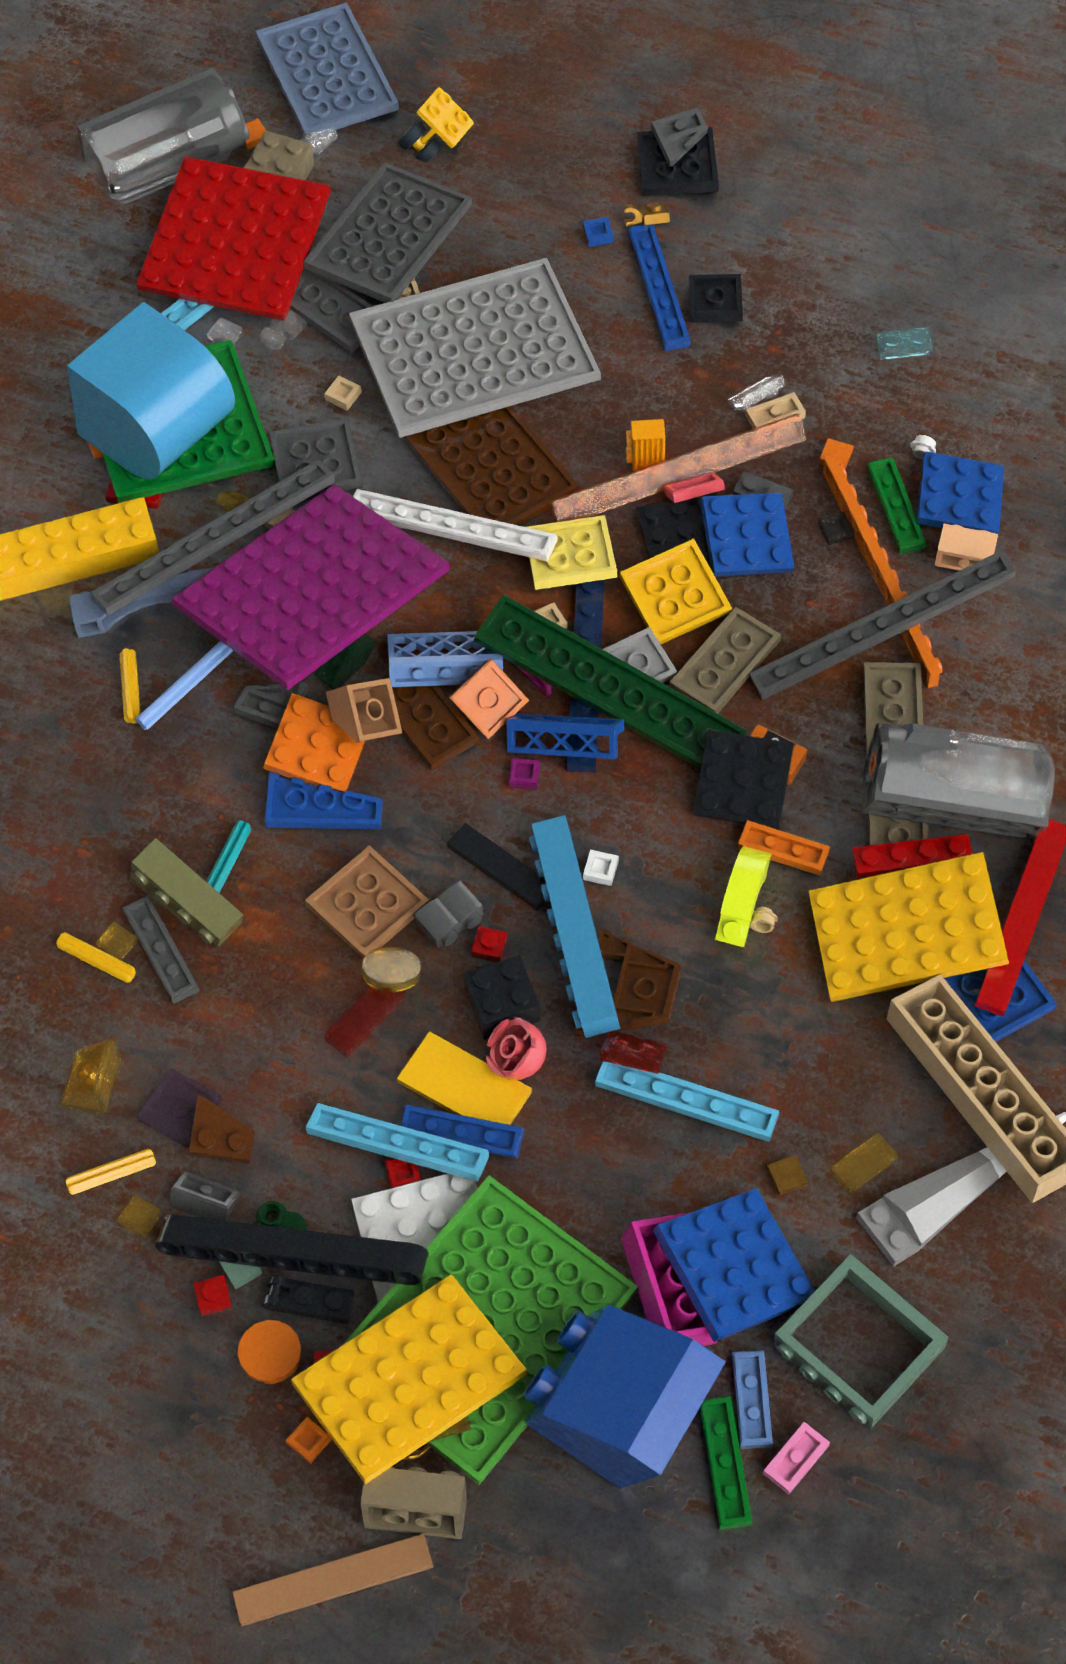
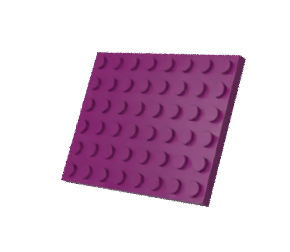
M333 484L172 598V602L175 608L283 688L289 690L450 571L449 562Z

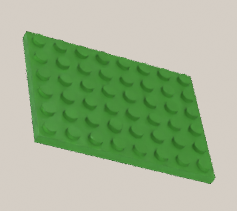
M490 1175L427 1246L426 1249L429 1254L421 1283L418 1285L395 1284L345 1341L347 1343L452 1274L527 1369L525 1377L426 1443L478 1485L482 1483L528 1426L524 1422L535 1405L524 1398V1393L533 1377L543 1365L546 1364L555 1371L568 1350L559 1345L557 1339L571 1316L577 1310L589 1316L608 1304L622 1310L638 1289L636 1284Z

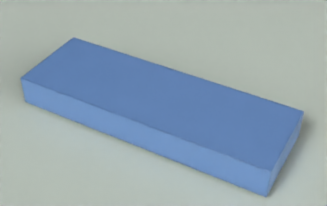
M764 1350L732 1352L740 1449L773 1447Z

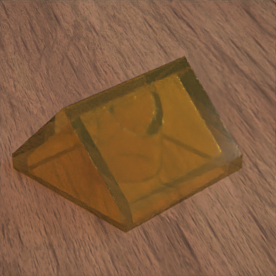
M109 1039L76 1050L60 1105L106 1114L122 1060L115 1041Z

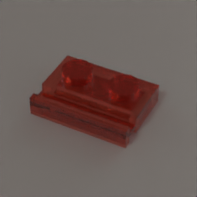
M611 1031L608 1033L602 1046L599 1060L659 1074L667 1053L668 1044Z

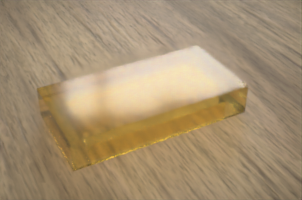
M877 1133L832 1166L830 1172L847 1192L852 1194L896 1161L898 1154Z

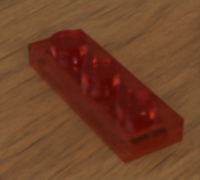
M384 973L324 1035L325 1041L348 1058L407 996V991Z

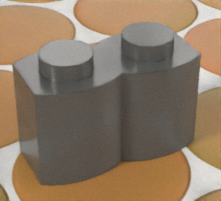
M460 881L445 890L438 898L424 905L414 916L416 925L436 948H440L443 945L449 946L454 943L459 937L460 931L476 927L481 922L484 913L483 905Z

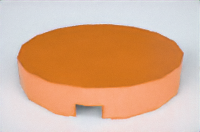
M265 1320L255 1323L245 1331L238 1346V1358L242 1370L250 1379L264 1382L265 1384L285 1381L295 1373L302 1354V1348L296 1332L289 1325L277 1320Z

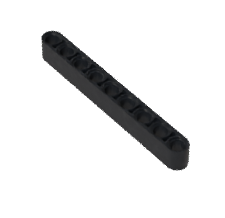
M172 1214L164 1217L155 1243L157 1250L171 1256L403 1285H418L421 1283L429 1254L423 1246L408 1242Z

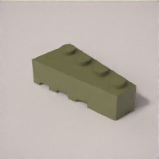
M157 838L131 862L130 882L174 914L182 923L195 930L205 943L209 945L212 943L218 948L242 924L244 914Z

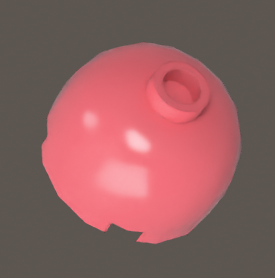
M514 1017L515 1019L511 1021L508 1019L501 1021L494 1028L488 1039L487 1046L491 1047L490 1057L486 1056V1060L490 1069L497 1075L508 1079L522 1080L534 1075L541 1068L545 1060L547 1048L540 1029L524 1019Z

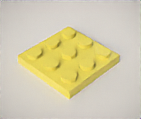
M605 515L527 527L553 533L557 536V542L548 562L529 557L535 590L617 578V568Z

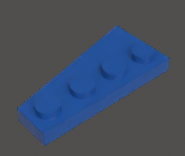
M269 772L265 817L266 828L381 829L382 798L348 790L340 792L332 790L331 786L320 784L319 787L307 784L301 779L281 778L279 774Z

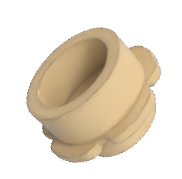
M758 907L753 911L750 927L759 933L771 932L774 929L775 922L778 921V917L770 908Z

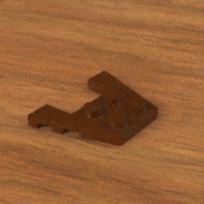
M600 929L598 942L602 958L623 961L613 1000L621 1029L611 1032L670 1023L682 973L681 965L650 950L645 951L633 945L631 941L625 938H617L606 929ZM575 1025V1035L578 1037L585 1036L583 1029H577Z

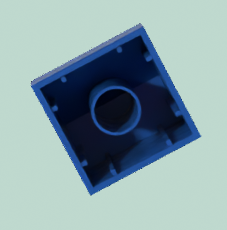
M609 1304L591 1313L589 1316L577 1310L565 1324L557 1339V1343L568 1350L555 1371L548 1365H543L533 1377L524 1393V1398L535 1405L524 1423L621 1489L662 1474L726 1361L690 1337Z

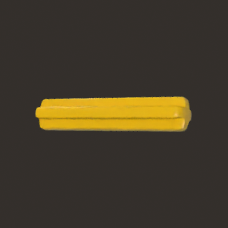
M125 648L119 654L124 720L126 723L136 724L135 718L141 714L136 652L134 649Z
M66 932L61 933L56 941L59 949L126 983H130L136 974L133 966Z
M145 1149L69 1176L65 1179L69 1193L74 1195L152 1167L156 1164V1160L152 1150Z

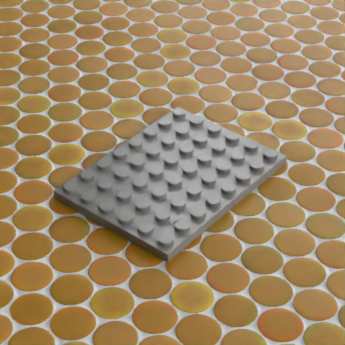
M547 258L349 313L350 322L399 438L601 380V372Z

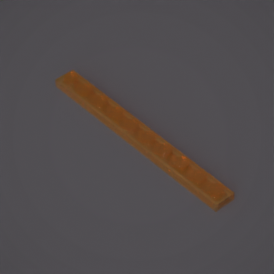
M796 413L549 500L555 522L588 518L664 491V486L711 472L715 473L805 441L807 438L801 416Z

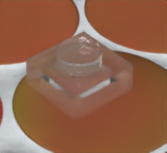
M220 317L206 334L207 342L215 344L232 340L233 344H235L243 335V330L241 326Z

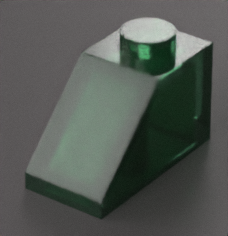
M363 634L317 668L314 675L330 688H340L365 665L377 641L368 634Z

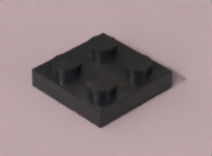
M741 274L689 275L690 322L743 321Z

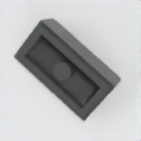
M183 1172L171 1188L169 1205L201 1218L228 1221L240 1196V1191L188 1172Z

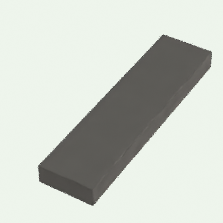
M149 895L122 907L124 915L171 1002L175 1004L199 992L200 990Z

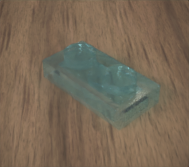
M929 327L877 332L876 341L880 360L933 354L934 347Z

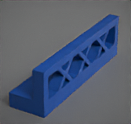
M516 713L507 718V752L616 759L618 758V734L624 731V719ZM515 731H524L531 741L526 746L516 745ZM545 732L551 733L557 739L558 743L553 748L546 747L539 739ZM571 734H577L585 742L580 749H573L566 741ZM598 736H609V751H601L593 741Z

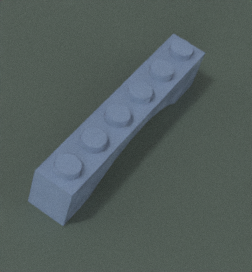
M218 565L178 574L109 616L93 601L91 595L93 591H84L70 595L73 622L78 638L106 633L116 622L141 608L172 602V598Z

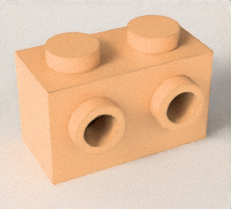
M943 524L935 566L960 571L993 555L998 534L990 533L986 530L964 528L960 525Z

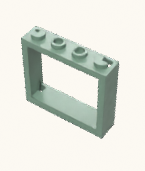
M850 1254L775 1333L774 1345L782 1353V1358L787 1361L791 1359L800 1367L799 1371L807 1380L819 1383L831 1401L836 1404L839 1402L849 1410L848 1413L854 1421L857 1419L872 1429L946 1348L949 1337ZM844 1278L926 1346L873 1406L791 1336Z

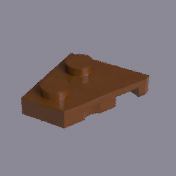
M198 1096L189 1155L250 1164L255 1131L205 1097Z

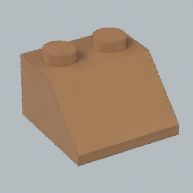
M390 678L346 685L326 692L332 720L356 743L403 733Z

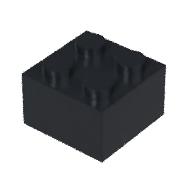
M520 955L463 973L465 991L484 1040L490 1037L494 1028L503 1020L508 1019L511 1021L515 1019L514 1017H517L531 1024L541 1021L540 1005Z

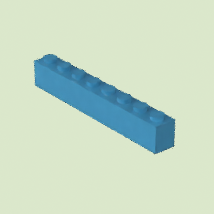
M563 815L533 823L534 835L529 836L533 853H539L540 859L535 860L539 878L545 877L546 884L541 885L545 902L551 901L552 908L548 909L547 913L551 927L557 926L558 933L554 934L553 937L557 951H563L565 959L559 961L563 976H569L571 984L566 985V990L570 1003L576 1002L577 1010L572 1011L576 1028L583 1029L585 1038L621 1029L566 816Z

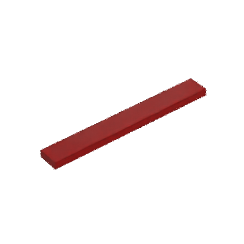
M1049 819L1048 828L1036 836L1002 929L1009 964L988 968L974 1005L978 1008L1001 1017L1006 1012L1066 844V825Z

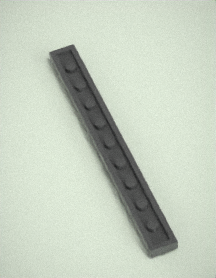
M319 459L94 590L91 592L93 601L107 616L111 615L334 483V474Z
M1001 550L749 673L750 679L760 697L764 700L1016 577L1015 570Z

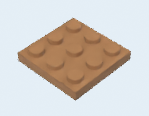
M370 845L305 899L306 906L365 961L415 919L414 915L416 912L430 902L425 895Z

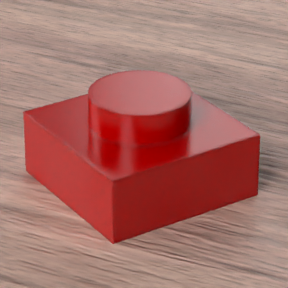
M479 926L471 951L472 957L500 962L508 939V932Z
M224 1275L193 1283L201 1316L232 1308Z

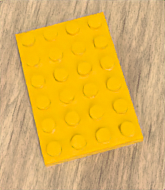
M983 852L809 890L831 1002L923 983L940 974L943 978L1009 964Z
M451 1274L293 1377L291 1381L293 1387L362 1481L367 1484L525 1377L527 1369Z

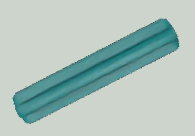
M242 820L236 822L206 880L218 893H220L251 832L250 824Z

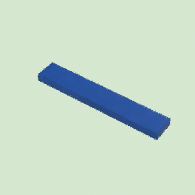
M654 225L628 227L630 242L664 350L669 351L690 347L691 340Z

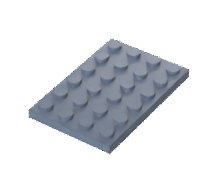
M347 2L255 31L256 39L306 139L399 110V102Z

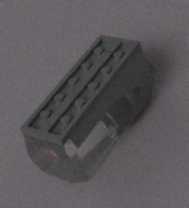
M214 67L77 125L83 159L90 168L97 184L108 199L122 205H126L173 184L184 156L221 163L228 160L231 152L244 146L246 140L250 138L243 114L231 87L220 78Z
M877 723L864 766V794L861 813L1032 840L1048 828L1055 778L1054 760L1042 744L913 723L903 726Z

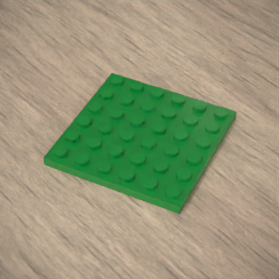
M232 340L206 345L205 347L216 358L229 378L235 396L234 409L154 479L140 478L102 453L118 503L275 466L274 456Z

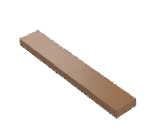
M423 1533L236 1590L232 1593L240 1624L245 1626L434 1567Z

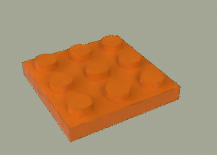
M292 693L263 769L291 779L304 780L307 784L319 787L320 784L331 786L332 790L345 792L350 784L365 741L356 743L332 720L328 705Z

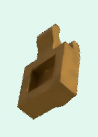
M651 202L647 206L640 207V209L632 204L623 206L625 213H634L632 218L624 219L626 226H634L638 223L651 225L670 222L666 204Z

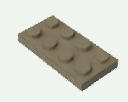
M735 607L670 681L669 687L718 714L750 677L749 673L755 671L781 641V634Z

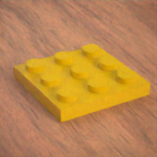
M695 539L620 572L619 577L646 627L651 628L660 644L677 638L732 611L729 601Z

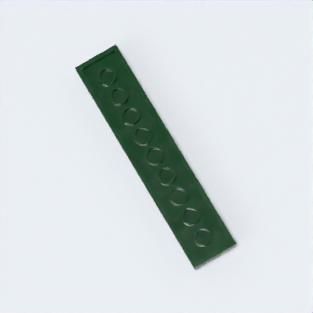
M504 594L474 636V642L495 654L502 655L505 660L608 718L624 719V727L699 769L702 767L708 729L747 735L748 730Z

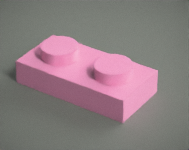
M803 1422L764 1469L763 1474L789 1495L829 1447L830 1442L807 1423Z

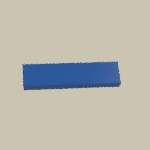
M405 1104L400 1125L486 1149L489 1154L514 1159L519 1157L525 1131L523 1127Z

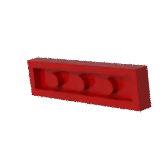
M968 834L852 848V858L857 879L973 854Z

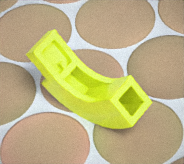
M746 846L741 848L724 896L715 940L740 947L745 946L757 897L762 884L765 882L772 853Z

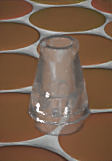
M333 127L305 133L300 141L312 144L313 157H317L328 146L338 140V134Z

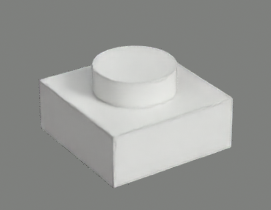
M590 849L583 873V880L612 886L619 856Z

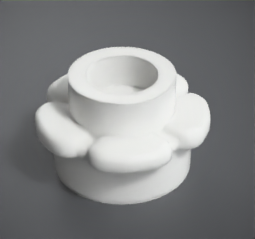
M918 435L910 443L914 456L922 459L925 451L936 453V442L929 436Z

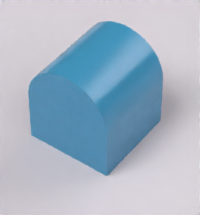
M144 301L67 365L77 434L124 469L143 479H154L224 419L235 406L234 391L229 378L210 351L196 338Z

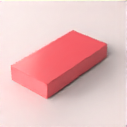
M713 472L664 486L665 495L674 503L725 490L724 480Z

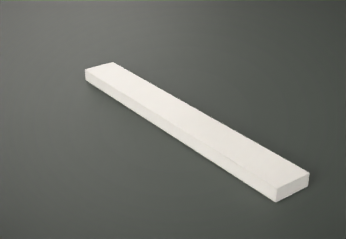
M356 489L353 495L355 499L397 527L547 562L557 542L556 534L360 489Z

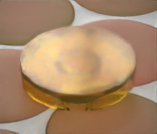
M398 947L375 949L368 953L362 961L363 979L368 985L383 991V987L391 988V992L403 991L417 984L420 978L421 961L414 953Z

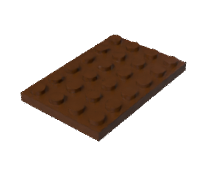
M511 406L402 437L465 514L521 526L579 492V485Z

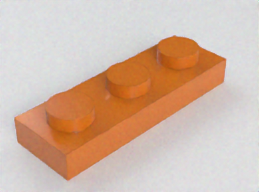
M749 820L745 824L737 850H741L743 846L772 853L770 859L772 861L819 876L822 874L830 852V846Z

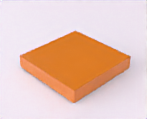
M489 659L449 697L487 739L507 722V718L515 715L530 701L492 659Z

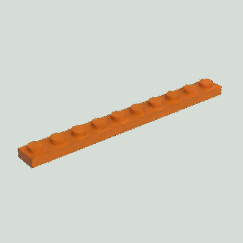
M834 454L824 457L823 475L887 606L907 597V593L901 591L896 571L894 569L891 570L888 564L886 550L880 548L877 542L878 537L873 526L870 527L867 522V513L864 506L859 505L857 501L855 487L853 484L849 485L846 479L847 474L844 465L838 463ZM920 624L902 632L901 635L914 662L921 663V676L928 689L938 686L942 665L938 657L934 658L931 652L930 640L927 635L922 634Z

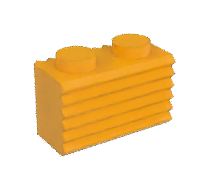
M664 419L631 421V430H626V462L632 463V472L636 473L638 471L641 473L644 471L646 473L653 470L656 472L660 470L662 472L665 469Z

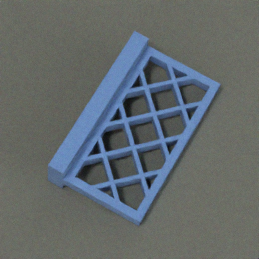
M477 631L387 634L389 678L392 687L462 685L489 659H492L503 671V657L475 643L474 636ZM453 642H462L463 644L457 646ZM425 643H435V645L429 647ZM395 644H407V645H406L405 647L401 648V647H399V646H397V645H395ZM472 647L478 651L471 653L467 650ZM445 648L450 652L443 654L439 651ZM417 649L422 653L415 655L411 652Z

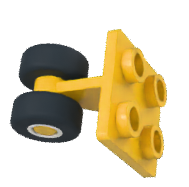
M438 87L417 111V114L431 129L423 136L422 134L426 131V127L420 121H417L398 140V143L405 150L412 146L419 152L415 156L416 159L428 162L442 147V144L435 137L428 141L435 133L450 148H453L474 122L451 99L448 93Z

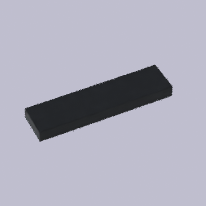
M467 823L447 842V847L535 910L538 911L544 905L545 899L541 885L546 884L545 878H539L537 872Z

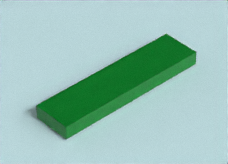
M893 457L867 463V472L898 553L904 554L925 549V538L920 525L916 523V515Z
M731 1396L704 1399L699 1409L719 1529L752 1526L753 1522Z

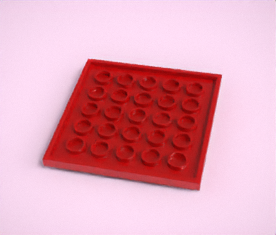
M184 156L137 280V289L285 321L304 269L303 261L309 255L331 193L330 185Z

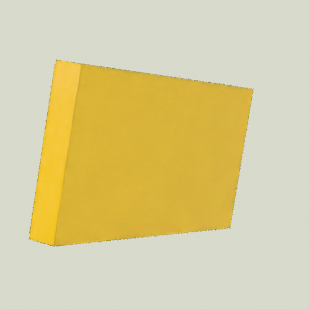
M430 1031L397 1077V1083L452 1114L508 1125L512 1124L532 1093L531 1087L516 1079H508L497 1075L490 1069L488 1063Z

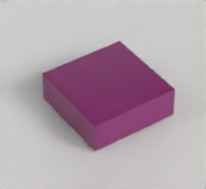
M512 758L509 787L537 790L540 760Z

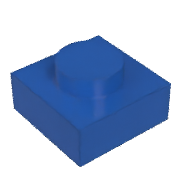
M608 217L583 221V229L588 247L614 243V236Z

